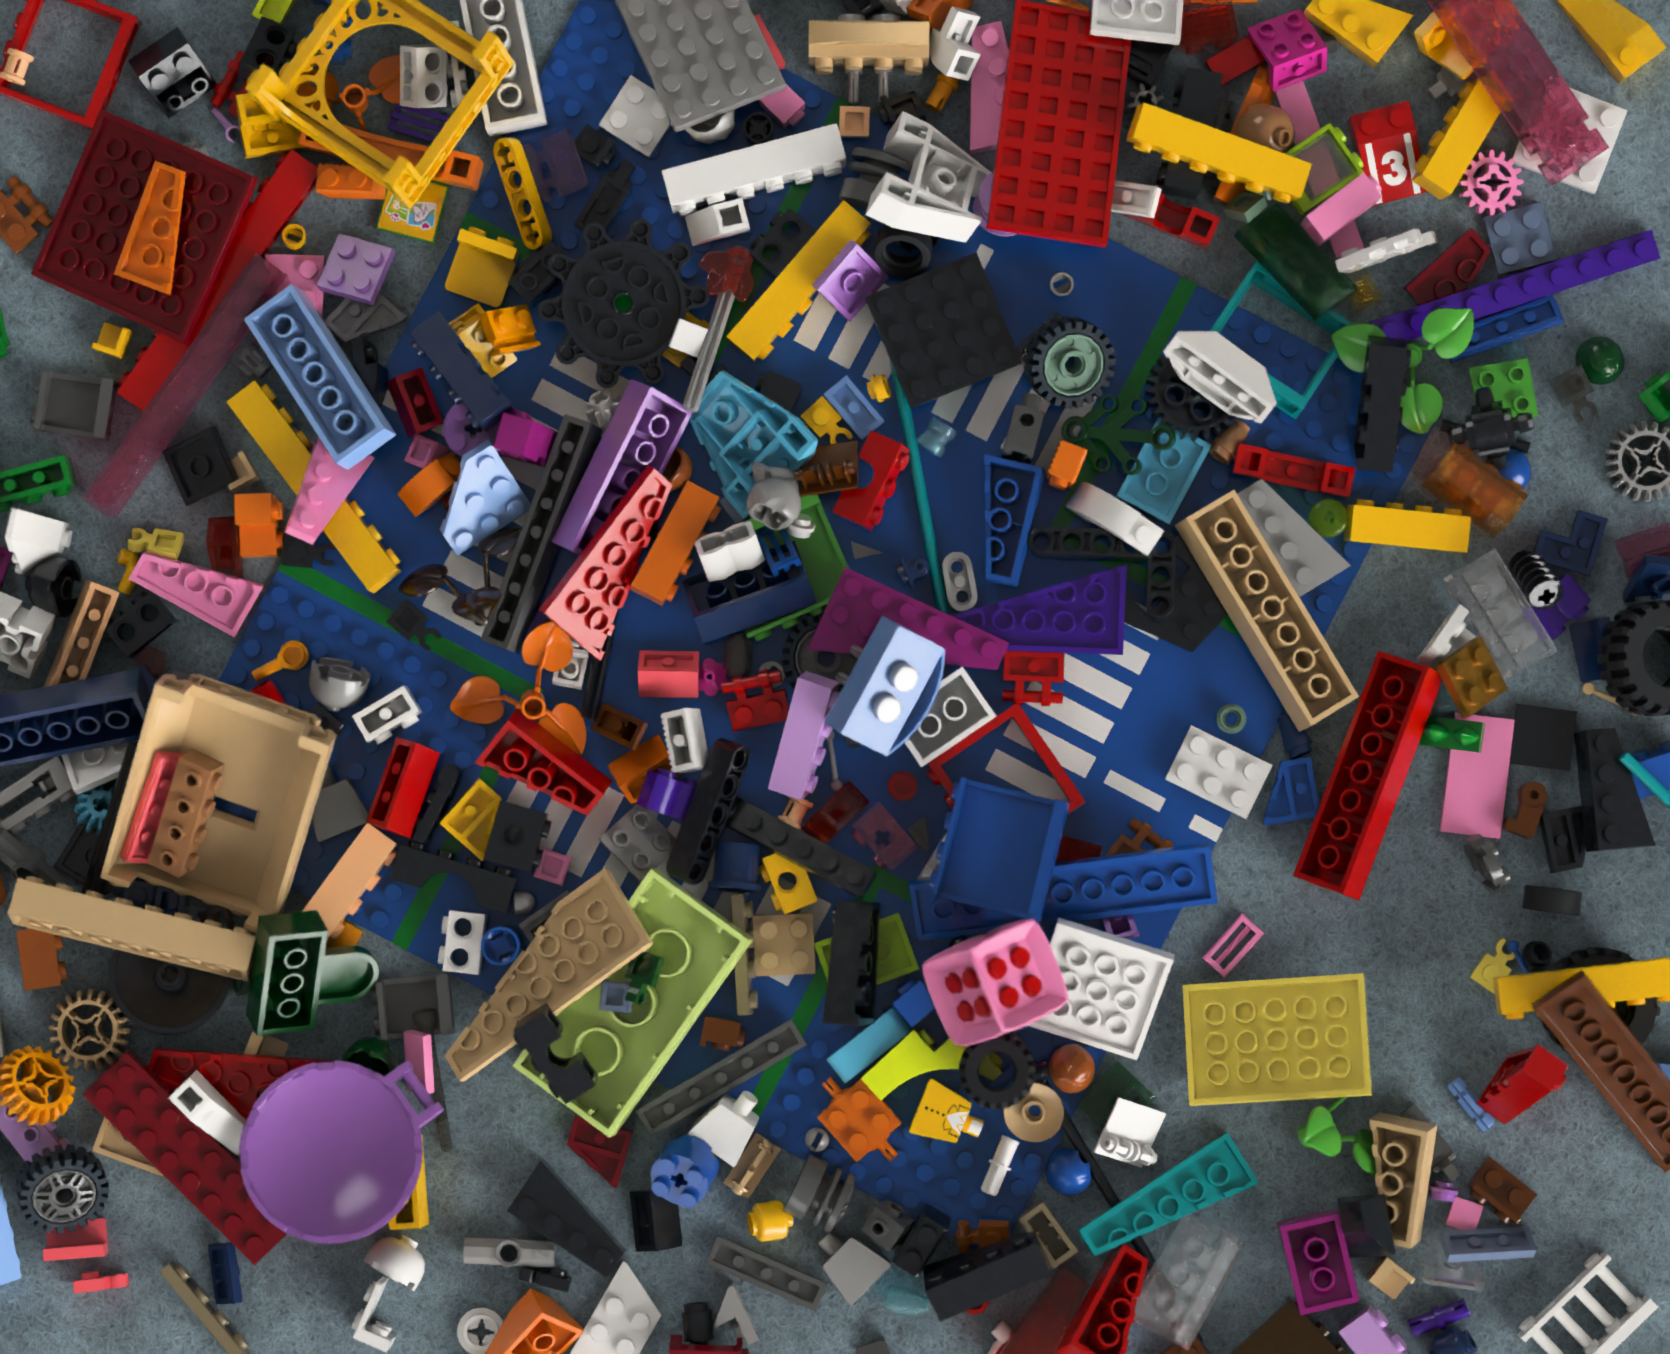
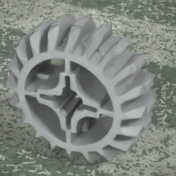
M1641 421L1638 429L1634 423L1629 424V434L1623 429L1617 431L1621 441L1617 438L1610 439V444L1616 449L1605 450V454L1613 457V460L1604 461V466H1613L1614 471L1608 472L1606 477L1612 478L1616 475L1618 480L1612 484V487L1615 489L1623 484L1625 486L1621 491L1623 497L1632 490V501H1637L1642 493L1643 501L1649 502L1651 500V492L1654 498L1659 500L1662 498L1661 489L1664 493L1670 494V437H1666L1669 428L1664 427L1658 433L1657 422H1653L1649 430L1646 421ZM1639 437L1653 439L1652 443L1645 450H1640L1636 447L1632 448L1628 445L1630 441ZM1660 446L1664 448L1667 454V470L1664 469L1665 466L1658 460ZM1623 453L1632 463L1633 469L1630 477L1626 475L1623 469ZM1650 453L1649 457L1651 460L1648 462H1651V466L1640 470L1641 466L1639 463L1642 461H1639V457H1644ZM1645 473H1651L1654 476L1658 475L1662 478L1660 482L1652 486L1637 484L1639 478H1642Z

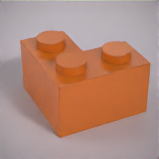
M271 493L234 494L235 525L239 526L240 557H280V550H283L284 532H279V520H284L283 502H279L278 497Z

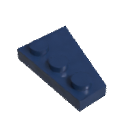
M1645 554L1623 591L1624 603L1635 602V597L1650 595L1651 600L1662 599L1663 594H1669L1670 557Z

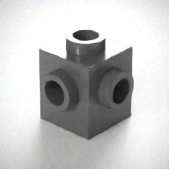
M886 1199L879 1205L875 1203L871 1205L864 1215L867 1221L861 1230L868 1235V1238L873 1243L891 1251L901 1244L915 1220L904 1212L901 1205Z

